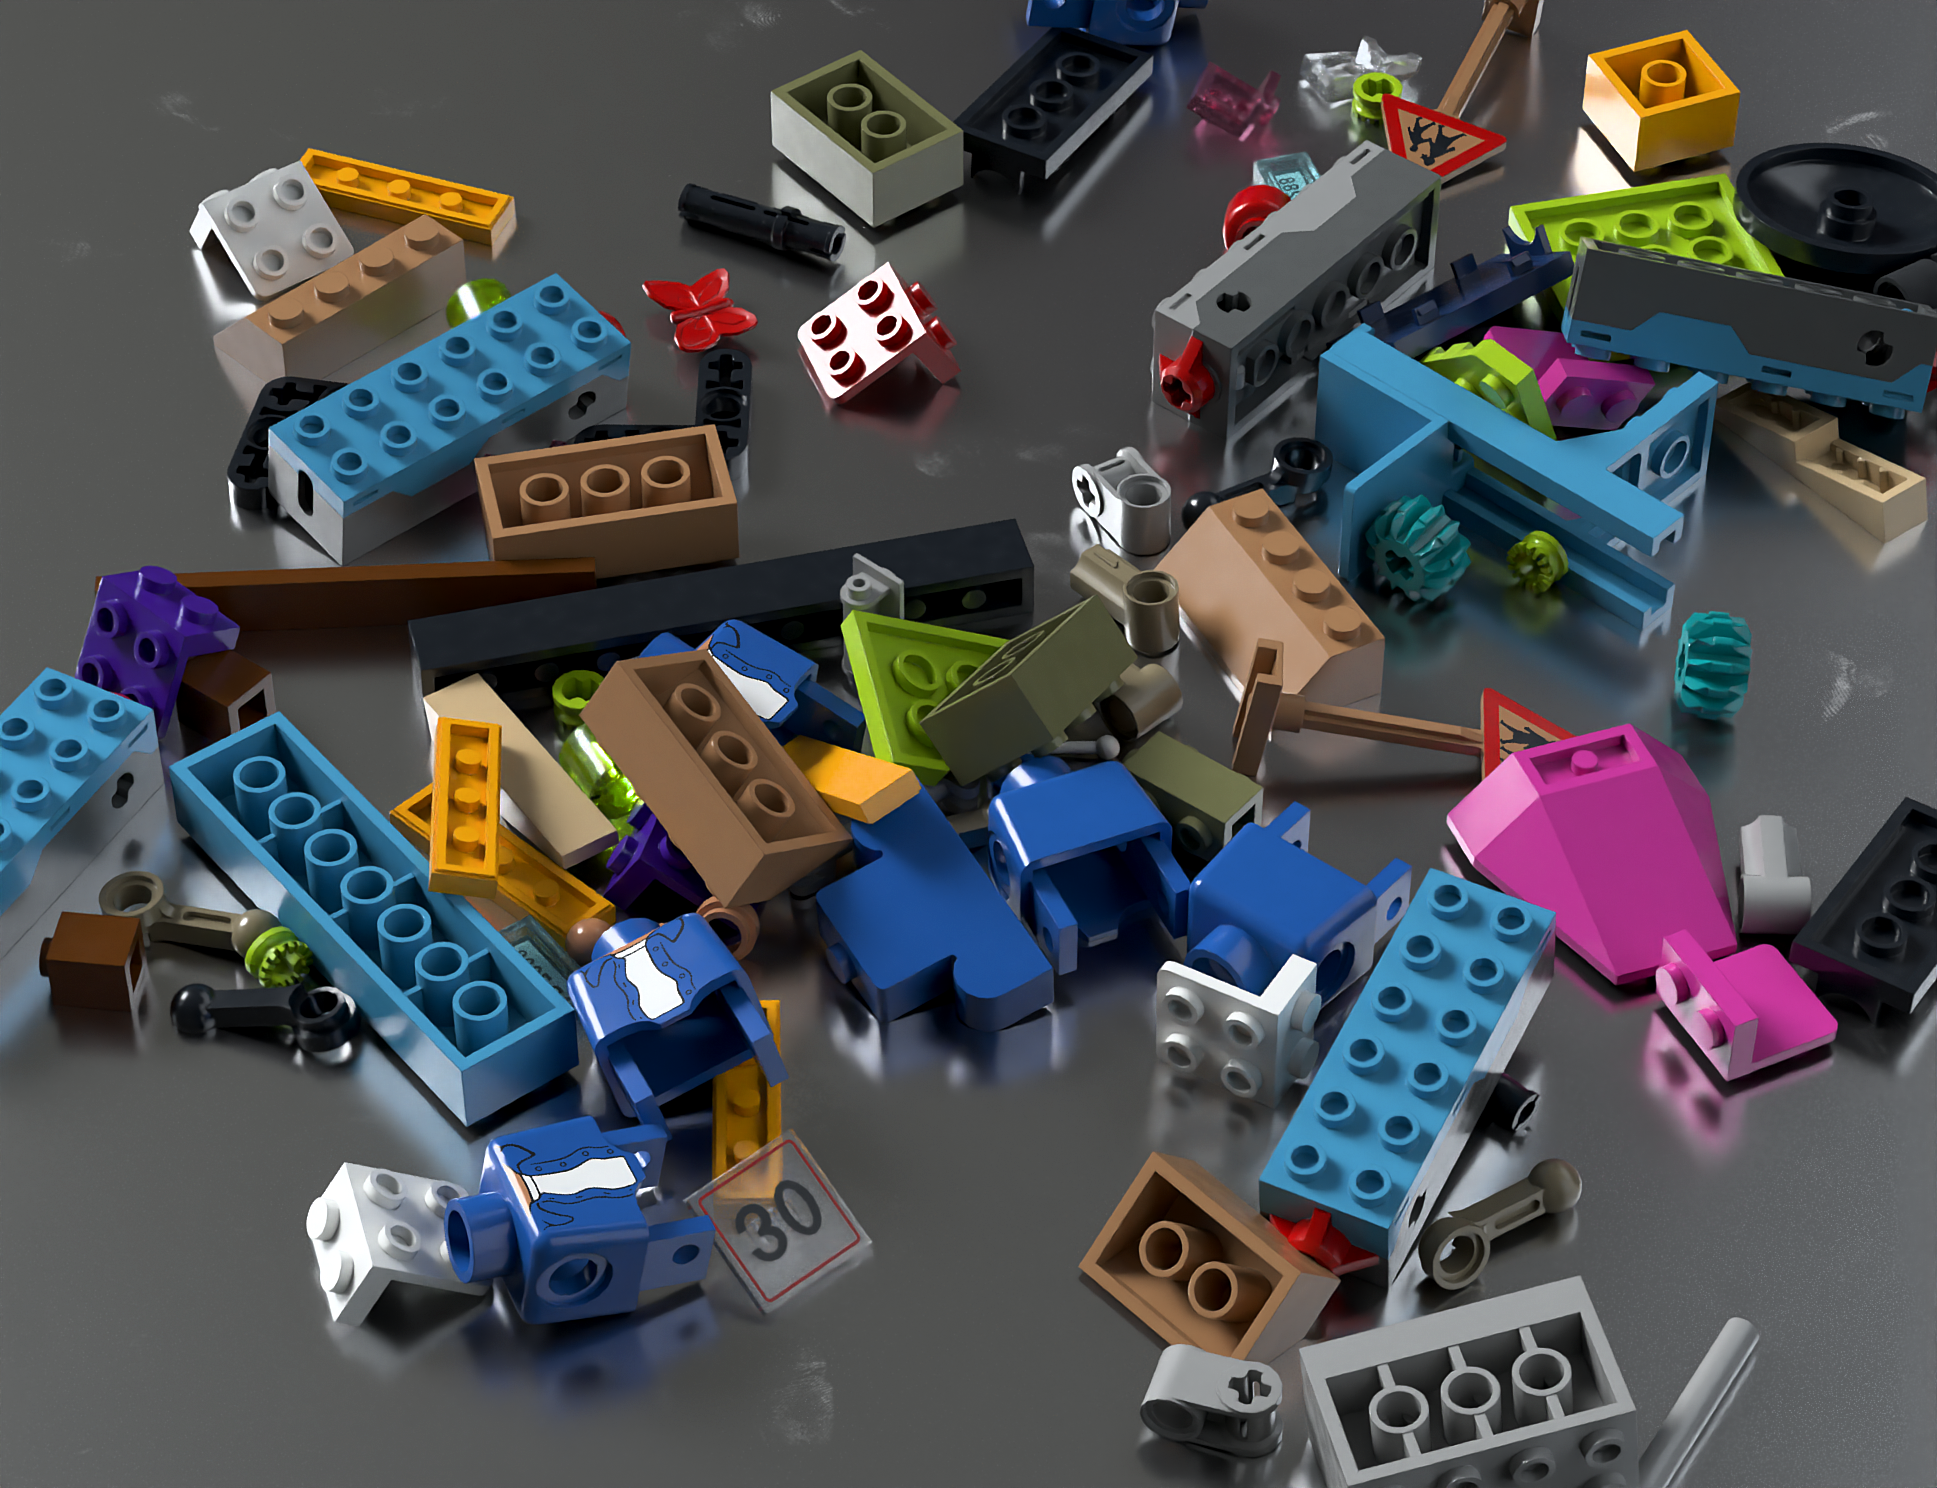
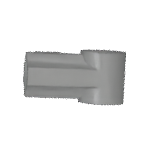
M1761 815L1753 823L1742 826L1740 829L1739 932L1741 934L1798 935L1811 918V884L1808 876H1801L1797 830L1788 826L1783 821L1782 816Z

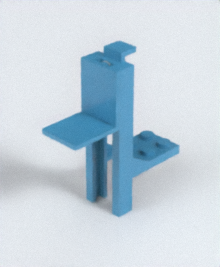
M1365 323L1358 326L1320 355L1314 440L1329 448L1334 460L1359 474L1347 483L1344 488L1339 576L1351 581L1375 563L1365 553L1370 546L1365 533L1371 527L1372 521L1380 515V512L1392 501L1399 500L1404 495L1414 499L1422 494L1429 500L1432 507L1443 504L1446 516L1459 521L1461 525L1507 552L1512 546L1522 542L1524 537L1530 532L1538 530L1550 534L1562 545L1569 562L1567 573L1558 582L1641 631L1672 607L1675 584L1613 547L1622 540L1652 557L1659 552L1660 542L1663 539L1674 544L1681 538L1684 514L1667 504L1697 482L1707 472L1718 381L1699 371L1678 388H1671L1659 403L1642 416L1633 417L1624 429L1555 441L1374 337L1375 329ZM1463 448L1582 518L1566 521L1474 467L1473 457L1464 452Z

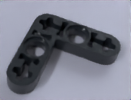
M727 348L709 352L701 359L698 373L695 425H593L579 432L576 435L574 444L715 424L731 482L739 479L746 473L749 466L753 395L751 359L741 351ZM721 377H731V387H720ZM720 411L738 414L728 419H717L710 416L712 413Z
M280 377L265 384L260 391L227 469L229 497L232 503L246 510H262L277 503L268 493L269 448L260 447L258 444L263 440L269 439V427L349 385L348 383L302 377ZM257 469L263 470L264 477H259L256 480L258 476Z

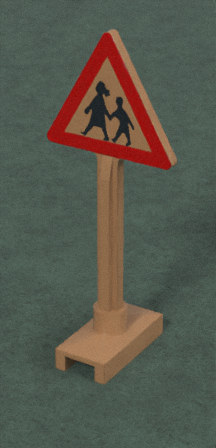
M1485 0L1481 20H1484V23L1437 109L1432 110L1391 94H1383L1381 110L1389 151L1441 175V184L1505 150L1507 143L1505 136L1464 122L1459 118L1506 30L1508 29L1532 38L1540 23L1544 0Z
M1258 638L1233 726V737H1237L1239 740L1232 761V771L1257 776L1271 729L1299 733L1301 728L1476 756L1481 759L1482 781L1514 752L1577 736L1492 688H1485L1480 699V730L1305 701V695L1282 692L1284 642Z

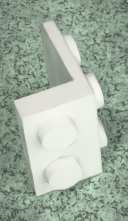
M301 160L279 170L276 168L268 169L255 176L249 183L231 191L221 190L210 195L199 204L198 214L189 231L200 250L221 242L251 294L260 301H267L298 287L354 254L351 243Z
M1292 954L1261 997L1174 961H1167L1157 973V1056L1161 1061L1168 1063L1172 1068L1180 1072L1194 1074L1228 1089L1237 1096L1249 1098L1275 1109L1297 1078L1303 1080L1310 1074L1318 1057L1319 1043L1313 1040L1314 1023L1318 1017L1322 1001L1321 996L1316 994L1317 964Z
M344 1162L322 1197L317 1198L313 1202L307 1217V1232L309 1237L313 1239L321 1270V1285L327 1293L334 1322L360 1326L391 1280L478 1296L486 1294L494 1279L467 1284L460 1281L453 1270L446 1246L444 1230L445 1209L450 1200L469 1196L463 1187L448 1181L433 1180L392 1172L387 1169H377Z

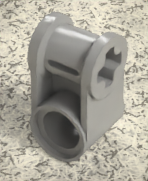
M1125 447L1117 452L1116 458L1093 467L1089 464H1081L1074 468L1072 473L1073 488L1081 507L1114 537L1121 548L1137 555H1150L1158 553L1168 546L1171 539V487L1166 480L1161 478L1144 461L1141 454L1135 448Z
M1171 1345L1162 1352L1143 1400L1140 1416L1148 1429L1166 1439L1182 1442L1189 1441L1230 1451L1243 1457H1258L1274 1450L1282 1440L1283 1421L1276 1409L1282 1400L1283 1386L1279 1374L1263 1363L1243 1361L1209 1353L1192 1345ZM1254 1382H1258L1260 1385V1396L1254 1398ZM1247 1420V1437H1244L1241 1434V1422H1246Z

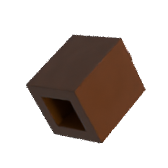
M233 650L198 655L187 661L175 701L178 721L216 743L276 713L272 674L270 671Z
M62 911L53 938H44L39 956L40 975L42 977H49L53 1005L132 1012L147 967L140 918Z

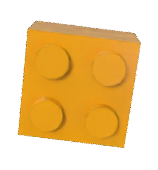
M1688 30L1589 54L1582 109L1630 168L1636 172L1734 146L1741 92Z

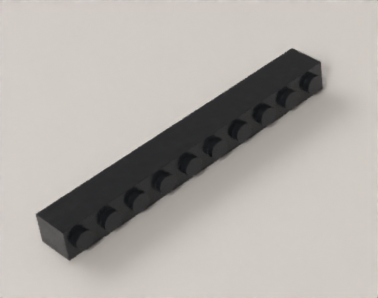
M1014 518L408 620L412 669L426 717L424 697L476 673L484 679L504 703L553 695L552 687L555 681L565 673L574 670H588L598 673L605 679L616 661L639 658L643 650L661 633L669 632L696 649L722 623L732 619L746 623L797 653L844 645V637L840 626L843 622V603L840 599V590L846 584L847 579L853 576V556L856 553L881 568L890 570L896 577L904 581V620L940 627H950L1034 612V564L1017 521Z

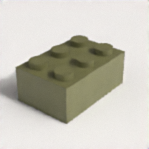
M862 50L771 91L772 145L873 228L963 185L964 131Z
M1096 594L1006 642L919 723L961 787L984 775L992 783L1017 768L1022 763L1021 756L1031 752L1034 757L1042 758L1068 740V736L1064 731L1071 730L1086 721L1097 711L1093 704L1106 699L1124 685L1120 675L1138 657Z

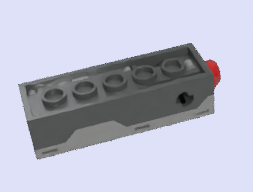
M1368 140L1349 155L1339 158L1329 171L1314 183L1304 186L1294 199L1279 211L1269 214L1259 227L1244 239L1234 242L1224 255L1209 267L1199 270L1189 283L1171 297L1164 298L1158 304L1152 317L1154 337L1153 358L1150 364V372L1152 374L1151 401L1228 440L1319 364L1320 355L1328 350L1327 342L1361 325L1357 310L1375 301H1380L1382 309H1385L1434 268L1442 176Z

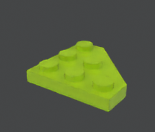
M1482 340L1476 347L1470 342L1454 344L1446 352L1442 347H1434L1418 361L1557 441L1534 369L1494 340Z
M852 610L840 626L875 758L910 768L923 785L936 786L950 769L919 722L1010 640Z

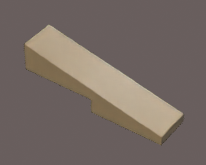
M1750 382L1716 399L1715 419L1884 544L1928 520L1926 478L1839 439L1837 417L1789 395H1774L1751 389L1752 383Z
M478 673L423 698L433 741H435L438 717L502 725L500 815L564 870L619 844L617 829Z

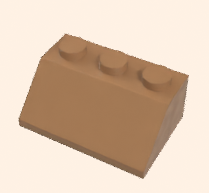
M1155 1151L1151 1153L1078 1266L1170 1345H1192L1209 1353L1243 1361L1260 1362L1268 1365L1305 1337L1341 1282L1331 1271L1318 1264L1315 1258L1308 1254H1302L1288 1242V1238L1281 1234L1272 1223L1197 1162Z

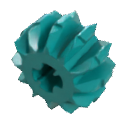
M1422 494L1414 499L1404 495L1399 500L1392 501L1372 521L1371 527L1365 533L1370 544L1365 553L1370 559L1377 562L1379 568L1376 574L1386 576L1391 581L1393 591L1402 588L1408 598L1414 602L1422 597L1433 601L1439 595H1444L1464 575L1465 569L1471 563L1466 552L1471 543L1468 538L1459 534L1457 529L1460 522L1450 520L1445 515L1443 504L1432 507L1429 500Z
M1709 611V614L1694 612L1683 624L1682 636L1678 639V653L1675 659L1676 670L1673 679L1675 681L1674 697L1682 713L1696 714L1697 718L1716 720L1717 717L1732 718L1743 706L1744 694L1748 691V678L1751 672L1750 661L1753 652L1751 649L1752 633L1744 618L1729 616V613Z

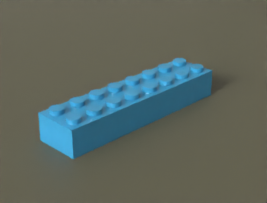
M280 711L169 766L176 819L181 827L259 909L274 914L283 927L289 928L298 937V941L308 946L313 953L311 957L313 959L312 965L333 987L338 988L353 999L359 1014L466 1127L579 1065L575 1009L462 895L428 891L429 862Z

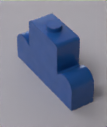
M917 778L922 788L919 790V793L875 823L868 824L852 818L853 858L857 871L817 892L816 908L819 934L828 946L825 949L826 956L837 978L843 984L852 981L879 1021L890 1022L954 988L955 1008L959 1018L968 1027L978 1031L994 1032L1006 1028L1054 1002L1053 967Z

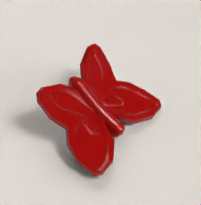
M725 268L717 269L707 274L692 286L680 282L662 280L645 281L642 288L650 299L665 309L674 310L670 313L672 324L677 325L674 340L679 349L686 353L704 352L715 346L720 337L738 336L754 329L758 324L757 317L742 308L733 307L734 301L730 298H725L730 290V274Z

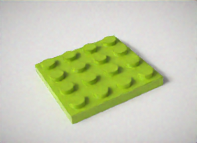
M1726 173L1510 206L1508 225L1518 237L1532 242L1535 236V228L1543 224L1552 252L1570 251L1574 265L1580 237L1582 236L1785 277L1769 248L1749 235L1736 219L1733 211L1735 189ZM1572 276L1543 290L1560 326L1563 320ZM1611 352L1609 361L1588 358V360L1609 363L1631 358L1627 354Z

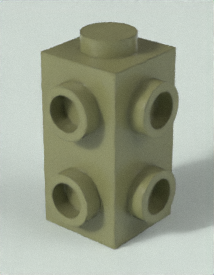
M1160 731L1140 749L1131 750L1121 762L1172 826V842L1181 846L1192 855L1199 856L1210 862L1244 825L1255 823L1261 826L1262 786L1251 781L1245 775L1236 773L1199 753L1195 748L1184 745Z

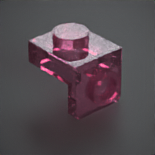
M1209 62L1200 74L1186 108L1199 115L1207 123L1221 128L1243 142L1256 124L1263 128L1266 127L1275 114L1281 99L1275 96L1274 93L1281 75L1271 70L1259 88L1255 89L1214 63Z

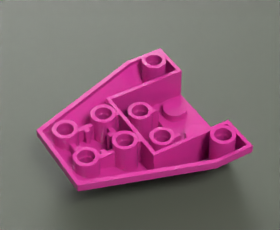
M1631 723L1514 752L1447 815V825L1472 866L1506 895L1556 912L1555 935L1615 985L1656 975V971L1660 966L1663 937L1684 929L1691 933L1712 960L1736 954L1737 939L1710 798L1681 754Z

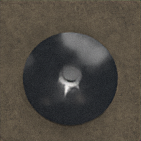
M1802 143L1778 147L1755 156L1741 168L1737 176L1733 197V211L1736 219L1755 240L1790 259L1818 268L1844 273L1887 275L1937 253V174L1907 158L1864 146L1840 143Z

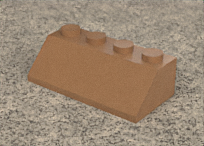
M424 214L213 336L214 345L266 383L280 377H302L322 380L467 295L463 239Z
M715 424L474 458L490 561L595 557L596 579L740 558L738 505Z
M1263 488L1209 506L1154 568V570L1164 571L1172 575L1177 580L1180 616L1241 694L1244 691L1258 638L1284 642L1282 692L1305 695V701L1343 707L1381 693L1385 637Z
M707 649L616 661L579 715L596 737L601 749L609 754L631 783L635 794L647 804L668 832L672 843L684 853L705 881L709 892L721 902L725 909L771 900L847 848L853 840L845 827Z

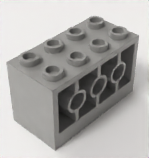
M1581 1275L1299 1349L1308 1435L1327 1488H1639L1636 1408Z

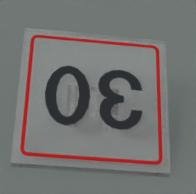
M792 1128L683 1201L693 1217L709 1215L716 1229L713 1241L714 1247L763 1317L872 1242Z

